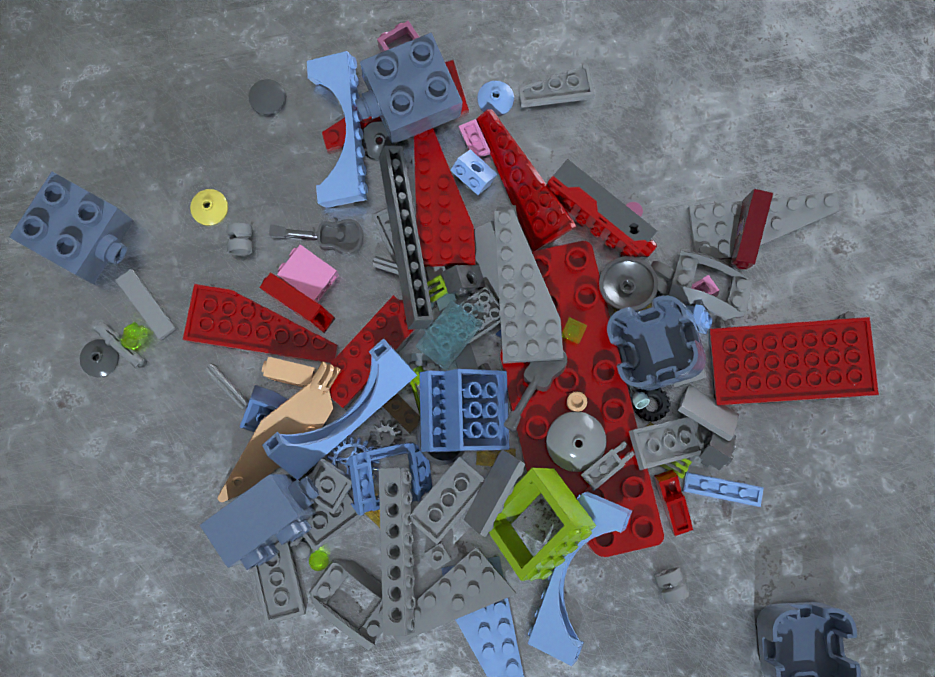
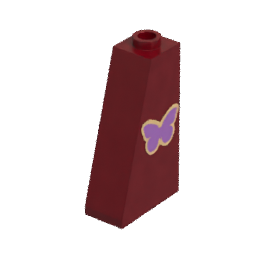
M753 189L742 201L731 265H736L738 269L747 270L756 263L773 197L772 192Z

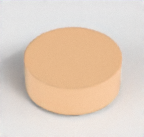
M573 392L567 398V406L573 412H580L587 405V398L581 392Z

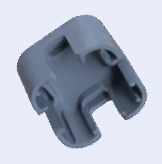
M673 296L652 299L654 307L642 311H636L631 307L621 309L615 312L609 319L607 333L610 342L619 347L623 363L617 364L620 377L625 383L642 390H654L694 378L704 369L706 355L694 316L689 308Z
M820 602L770 604L760 612L757 619L760 665L764 677H861L860 664L846 657L844 652L843 637L846 639L857 638L856 624L853 618L844 610Z

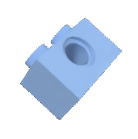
M468 150L461 155L450 170L477 195L487 189L498 175L472 150Z

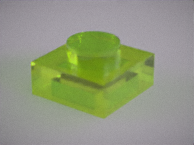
M569 317L562 331V337L579 344L587 325Z

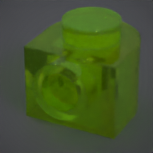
M136 322L126 326L121 337L122 345L128 349H135L145 344L148 336L146 328L143 325H138Z

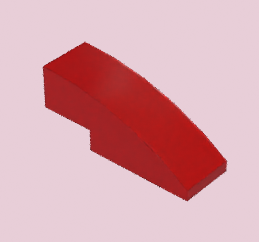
M673 470L654 475L674 536L692 531L693 527L686 499L681 491L678 475Z

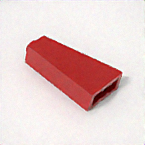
M271 272L264 278L259 287L270 297L323 333L326 332L335 319L322 305Z

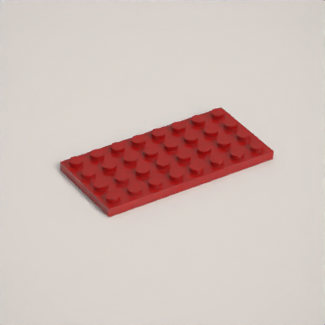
M870 317L709 329L717 405L879 395Z

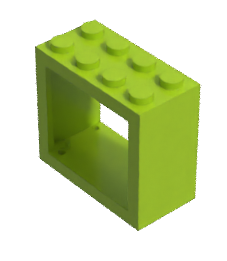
M531 468L514 486L513 492L504 503L502 512L498 514L494 521L493 529L488 533L521 581H534L536 579L544 580L552 574L551 570L561 565L565 561V557L569 553L574 552L579 547L578 544L582 540L587 539L597 525L555 469ZM542 494L564 526L533 557L511 524Z

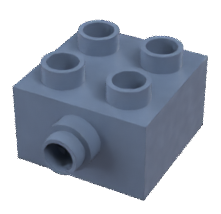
M432 32L360 61L362 77L368 91L362 93V97L355 99V104L362 120L369 117L374 119L380 116L392 145L461 116L463 102Z
M51 172L9 238L94 284L108 262L119 264L124 259L127 247L121 241L134 220L119 208L58 174Z
M269 474L200 524V527L227 568L243 564L248 571L256 565L259 567L279 553L274 545L276 542L279 541L281 545L289 541L294 542L312 529L307 520L316 514L311 505L314 503L313 499L318 497L320 493L309 477H305L300 481H294L290 474Z

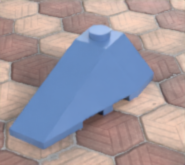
M255 385L240 428L255 432L261 420L288 399L272 390Z

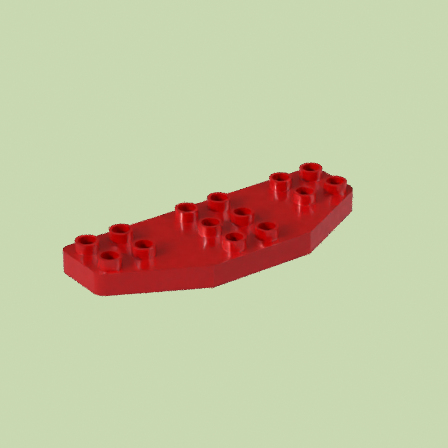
M578 241L533 251L534 259L561 320L563 351L567 355V365L564 372L552 381L547 391L535 389L520 415L521 419L516 428V434L522 460L525 463V472L527 473L531 468L555 469L576 499L579 495L588 491L632 510L627 527L623 532L613 531L604 533L586 543L589 549L598 556L610 557L660 545L664 540V532L648 468L639 470L635 455L620 470L593 491L581 476L585 471L573 472L565 470L558 466L548 453L546 446L547 432L551 424L559 416L573 412L567 406V398L573 392H581L587 398V405L580 412L593 416L604 429L606 448L603 456L611 449L614 450L624 441L627 443L626 447L616 453L622 460L627 453L634 452L629 431L638 429L627 383L622 380L618 372L617 364L621 363L618 347L612 344L608 337L607 325L610 315L607 303L599 289L600 275L592 245L587 241ZM501 350L500 365L502 371H507L508 400L511 411H514L528 387V384L524 381V372L530 365V362L503 363V352ZM576 440L575 446H581L582 441Z

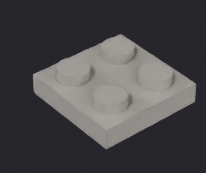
M322 458L310 476V479L320 493L313 501L332 514H335L350 490L352 481L349 475Z

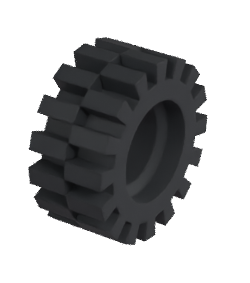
M662 388L640 390V392H644L648 397H655L659 402V407L656 411L652 412L647 410L646 407L637 409L633 405V408L636 409V415L640 416L639 418L654 422L661 420L669 413L671 403H669L670 397H667L666 391H662Z

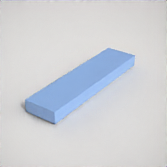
M685 472L682 491L761 507L764 488Z

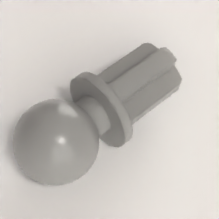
M304 536L290 544L291 547L296 546L295 554L302 559L307 558L311 553L309 544L302 542L305 539Z

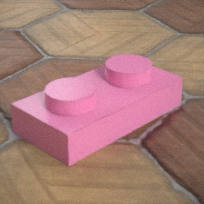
M476 119L459 126L460 133L468 150H472L479 158L490 154V149Z

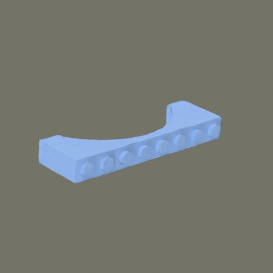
M348 51L307 61L308 79L316 85L321 84L329 88L335 94L342 106L346 121V137L340 158L328 177L320 185H316L317 202L325 208L367 200L368 186L365 182L366 167L363 160L365 151L362 146L363 131L360 125L362 118L355 104V99L360 97L357 90L359 85L356 75L357 61Z
M382 339L369 351L371 354V369L367 384L359 399L344 415L334 422L310 432L299 434H280L276 432L262 444L267 456L298 480L306 474L320 459L326 456L417 376L385 339Z
M588 491L579 495L577 500L597 526L592 530V534L587 539L582 540L578 544L579 547L574 552L569 553L565 557V561L561 565L551 570L552 574L548 577V581H550L549 586L544 589L541 596L543 603L541 607H538L534 616L537 618L535 625H532L528 632L530 637L529 645L570 666H573L578 660L584 642L579 640L565 607L564 583L567 569L578 550L589 540L608 532H623L632 513V510Z

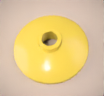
M202 190L191 201V214L202 225H216L225 218L228 212V202L225 196L217 190ZM206 203H210V207L205 208L204 206Z

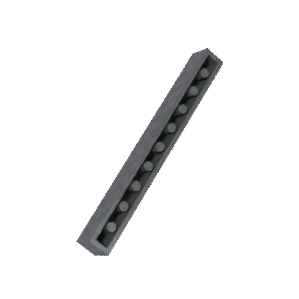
M384 146L379 156L407 328L408 330L427 329L434 319L403 146Z

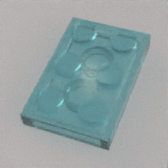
M451 300L415 347L447 371L483 324Z

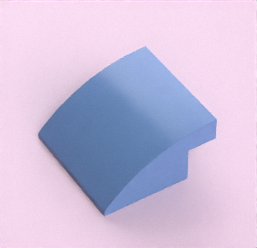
M454 369L449 371L420 372L421 452L510 450L509 429L504 427V422L508 418L507 371Z

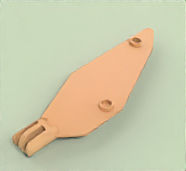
M322 361L309 384L261 420L220 491L218 501L225 502L246 492L280 467L267 456L262 446L276 432L280 434H299L323 427L333 410L329 389L338 376L340 368L333 367V365Z

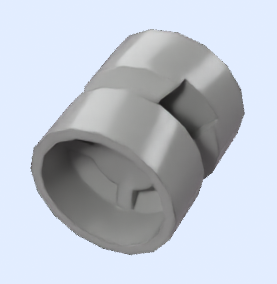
M245 223L227 225V237L230 239L227 241V253L232 255L251 254L252 241L249 239L252 237V226Z
M653 261L651 267L658 278L656 295L663 296L668 287L666 282L671 281L675 271L662 262Z
M679 567L671 568L655 575L658 586L663 588L661 593L666 604L683 600L690 595L686 584L682 583L683 575Z

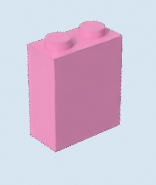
M299 245L298 248L295 247L291 251L288 261L280 265L277 275L280 279L318 303L339 274L337 270L302 245Z

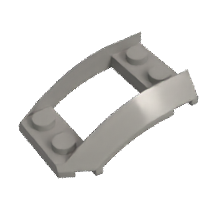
M681 249L669 296H673L678 300H682L683 303L690 305H703L706 310L727 321V319L735 317L736 319L744 317L753 282L738 269L722 260L706 254ZM698 263L716 268L733 277L727 303L715 296L691 288Z
M333 559L309 591L316 611L336 628L369 650L375 646V642L383 632L382 584L359 567L353 560ZM348 574L381 598L359 629L353 627L326 605Z

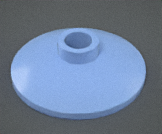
M487 82L478 92V105L483 112L487 109H492L497 116L504 115L513 105V91L504 82ZM493 94H498L499 97L494 98Z

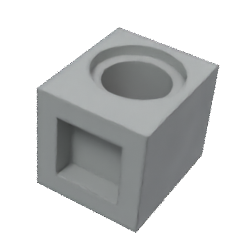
M442 541L424 552L434 571L452 560Z

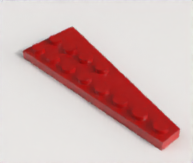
M487 109L476 118V121L490 149L491 157L512 205H516L517 217L532 252L540 250L574 229L576 224L494 111Z

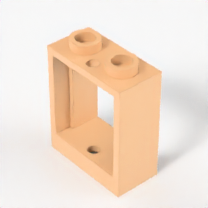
M268 357L262 366L264 377L299 387H305L309 384L317 371L314 367Z

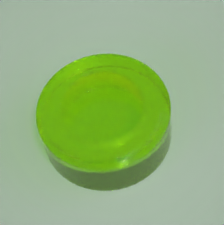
M322 550L313 552L309 557V565L315 571H322L329 564V556Z

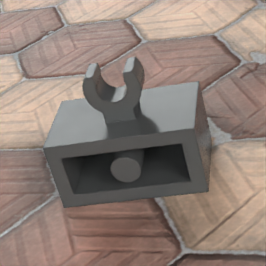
M710 430L705 437L699 456L702 459L701 463L707 467L711 465L719 471L724 465L728 466L733 459L732 453L736 448V435L730 441H727Z

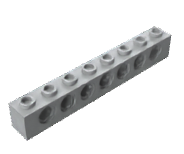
M409 467L379 469L383 635L407 636L414 633L416 627V619L414 617L416 601L413 592L415 584L413 576L414 556L412 555L414 539L411 530L413 516L411 514L412 494L410 493L412 477ZM396 484H397V486H398V491H397V492H396V490H395V485H396ZM397 546L400 549V554L397 552Z

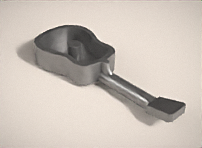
M344 219L338 222L323 221L316 232L291 230L273 224L270 225L269 236L275 238L297 237L317 239L320 248L324 250L332 249L347 256L357 254L363 243L362 228L357 221L352 219Z
M564 351L563 360L530 362V365L524 372V381L528 384V387L515 410L511 411L504 422L505 428L515 432L521 419L520 415L535 389L547 391L552 381L564 372L567 365V355Z

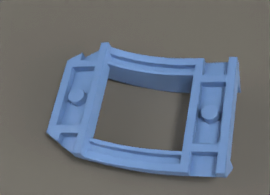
M411 442L386 446L349 457L345 464L350 466L354 502L350 504L358 515L361 516L366 512L380 509L379 495L375 496L371 468V461L408 453L412 477V489H410L412 502L421 501L424 493L430 491L433 487L430 462L421 453L418 445Z

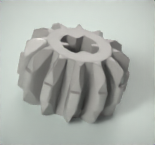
M381 420L380 428L376 424L373 425L377 432L370 431V435L376 436V438L370 439V442H378L374 446L375 449L381 445L382 447L398 445L395 441L403 440V438L396 436L401 434L402 430L394 431L398 424L395 423L391 427V420L387 421L386 426L384 421ZM383 432L391 433L389 441L386 439L382 440L383 436L381 435Z

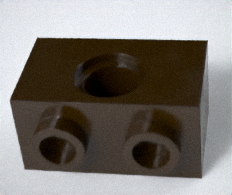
M397 393L382 405L410 435L417 429L421 417Z

